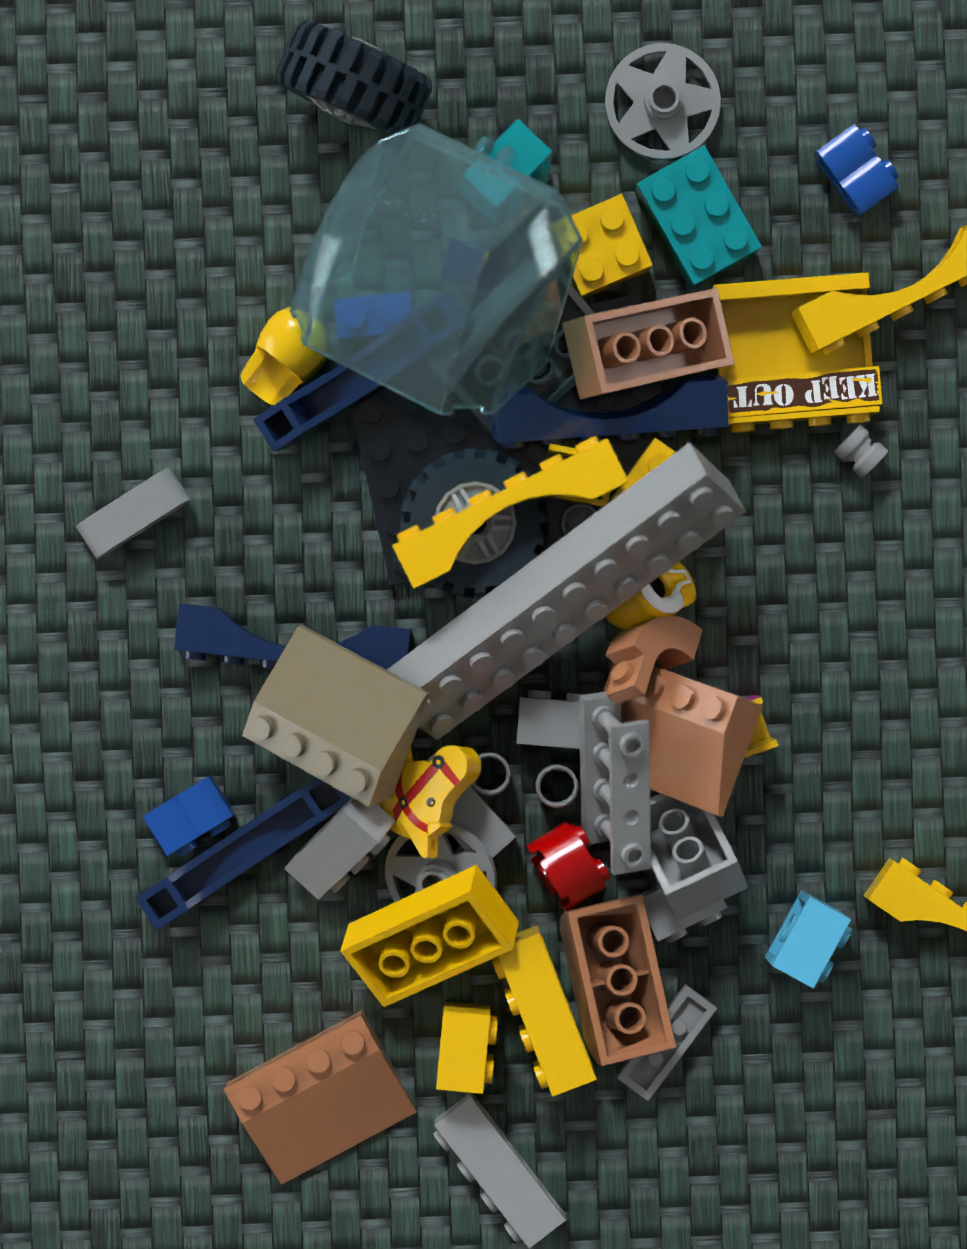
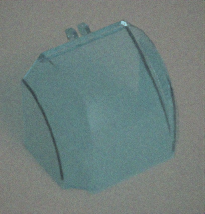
M418 123L377 140L360 156L347 174L327 208L314 236L301 270L290 313L292 318H297L302 330L300 338L304 346L440 415H452L454 408H481L482 415H494L548 363L583 239L557 189L509 167L516 155L515 149L506 145L500 150L496 159H493L489 155L494 149L495 140L486 135L479 140L475 149H472Z

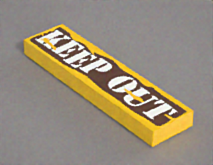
M879 366L726 379L728 385V418L882 405Z

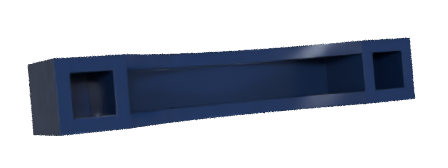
M455 291L442 292L410 313L395 327L359 353L300 390L285 397L253 420L273 452L287 449L475 323Z
M719 374L680 377L665 391L647 402L628 409L606 413L581 412L564 408L542 398L528 387L489 390L491 436L497 443H502L504 448H521L526 446V441L541 440L542 445L548 446L550 444H564L565 438H579L580 442H584L594 436L600 442L602 441V436L617 435V438L620 440H635L641 438V433L655 432L657 437H675L679 435V430L693 429L694 434L706 435L716 433L719 427H728L727 380Z
M179 603L174 650L183 651V658L206 661V653L222 655L221 663L244 665L245 658L260 659L259 667L274 668L287 646L270 642L252 634L237 624L222 608ZM371 625L357 635L340 641L337 644L387 670L409 653L411 629Z
M316 777L139 894L135 899L155 929L158 930L271 853L341 809L352 797Z

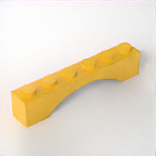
M967 224L959 228L952 246L940 263L923 279L909 287L896 292L878 295H851L832 290L793 310L791 314L810 353L812 354L822 349L824 354L827 355L846 345L843 340L844 337L856 332L858 337L861 338L880 328L878 320L890 315L892 320L895 321L914 311L912 303L924 298L926 304H929L947 295L945 287L958 281L960 287L967 285Z
M594 436L575 446L577 454L563 460L561 454H558L540 463L539 466L542 471L529 478L525 471L503 482L506 489L493 496L488 489L468 499L470 507L458 513L452 507L433 516L432 519L435 524L422 531L418 525H415L397 534L399 542L392 546L413 588L415 589L449 572L459 551L469 537L489 518L507 507L525 500L547 496H567L592 501L628 483L629 481L608 439L599 442L597 437Z
M903 857L899 863L889 858L863 895L899 921L923 920L941 922L967 932V902L961 907L950 900L953 892L935 879L931 885L921 880L918 876L922 870Z

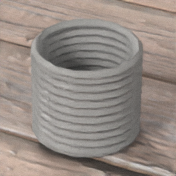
M481 753L478 755L480 760L491 757L501 761L506 768V778L501 786L493 790L482 789L475 782L471 786L482 795H497L505 790L509 784L511 776L509 764L505 758L497 753Z
M552 764L543 768L535 782L536 792L540 800L553 808L569 805L576 798L578 792V780L573 771L567 766ZM559 769L566 771L573 779L572 793L567 799L560 802L547 800L540 791L542 778L551 770Z

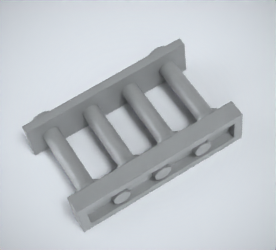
M606 691L579 695L581 828L586 833L591 844L610 841L611 873L617 875L651 869L649 722L641 720L621 723V703L615 704L606 696Z

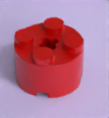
M567 822L560 824L525 846L527 852L536 853L530 860L551 896L558 893L561 900L564 899V901L558 904L564 912L571 910L605 889V882L611 879L600 859L595 860L586 849L591 846V843L584 830L579 825L575 827L574 824L569 825Z

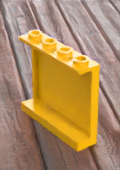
M869 272L713 285L711 288L718 289L734 364L717 368V373L724 379L873 366L870 333L859 338L857 333L854 332L843 338L845 346L827 355L824 354L822 349L811 354L791 314L796 308L832 290L851 295H867V290L870 288ZM867 406L728 418V426H731L732 433L755 431L754 424L770 423V430L793 428V421L808 420L809 427L832 425L831 418L847 417V424L870 422V415L880 412V407Z

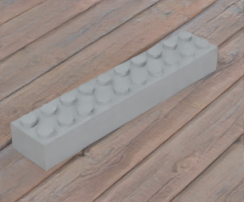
M689 442L388 668L387 671L430 693L418 727L438 740L504 690L510 688L527 673L541 665L565 645L571 643L596 622L602 620L619 605L636 595L642 588L667 572L688 554L698 549L707 540L743 515L746 510L730 481Z

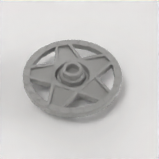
M670 43L647 45L627 55L613 71L605 95L607 119L616 137L623 145L636 154L657 160L679 158L700 147L712 133L721 107L719 85L709 65L695 52L683 46ZM665 53L653 74L629 66L646 55ZM686 59L702 71L710 89L686 83ZM616 84L633 102L619 123L613 104ZM711 111L704 130L689 143L687 118ZM655 130L669 150L649 149L634 142L632 139Z
M451 823L453 827L446 831V833L462 839L475 851L454 853L446 833H443L438 837L437 858H423L420 854H398L403 844L409 840V838L400 835L388 852L385 863V878L394 902H397L405 897L400 891L396 877L416 887V893L477 864L482 872L486 871L487 879L497 891V872L493 859L487 848L475 835L463 827Z

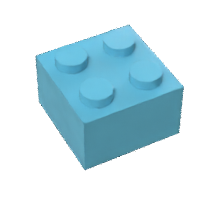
M801 890L768 949L765 958L773 967L814 989L817 981L823 983L828 977L833 966V962L829 961L835 948L842 949L852 932V928L848 926L851 919L841 911Z

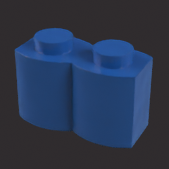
M853 124L817 150L813 156L827 177L836 186L838 192L853 213L859 217L899 187L896 182L899 175L889 160L881 161L876 155L873 148L877 145L868 130L864 127L859 130Z
M211 774L147 813L143 818L166 856L176 852L178 857H181L199 846L195 840L197 837L207 831L211 837H214L230 827L231 823L228 818L236 813Z

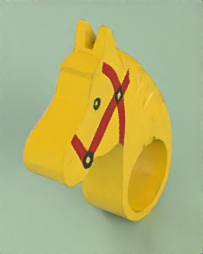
M450 745L439 749L432 761L420 760L413 762L410 747L392 798L377 803L395 820L390 830L411 839L423 858H437L438 837L453 827L450 821L453 816L454 805L462 793L478 779L481 772V760L472 748Z

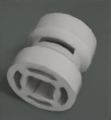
M859 424L841 442L834 453L842 460L854 461L853 471L863 478L886 455L888 449L881 443L871 444L869 432Z
M576 504L568 508L561 519L563 535H567L595 514L596 511L593 507L586 504Z

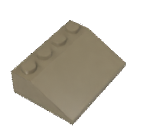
M299 625L255 698L242 736L369 807L392 798L430 693L306 626Z

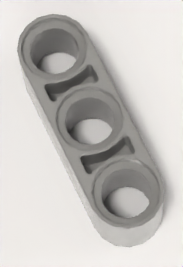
M168 467L80 522L76 528L95 558L100 559L177 511L191 499L171 467Z

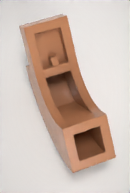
M673 615L670 617H657L621 631L613 639L605 655L616 664L611 673L606 696L615 704H619L645 695L654 663L657 662L666 670L693 661L703 630L693 622Z

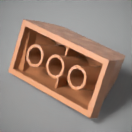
M632 895L564 912L560 920V933L581 1029L590 1054L598 1065L604 1066L676 1048L643 895Z

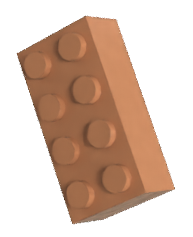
M717 288L586 315L562 323L580 400L734 364Z

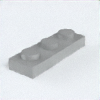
M687 984L682 987L667 1007L676 1048L629 1059L617 1074V1078L647 1101H649L717 1010L714 1004Z

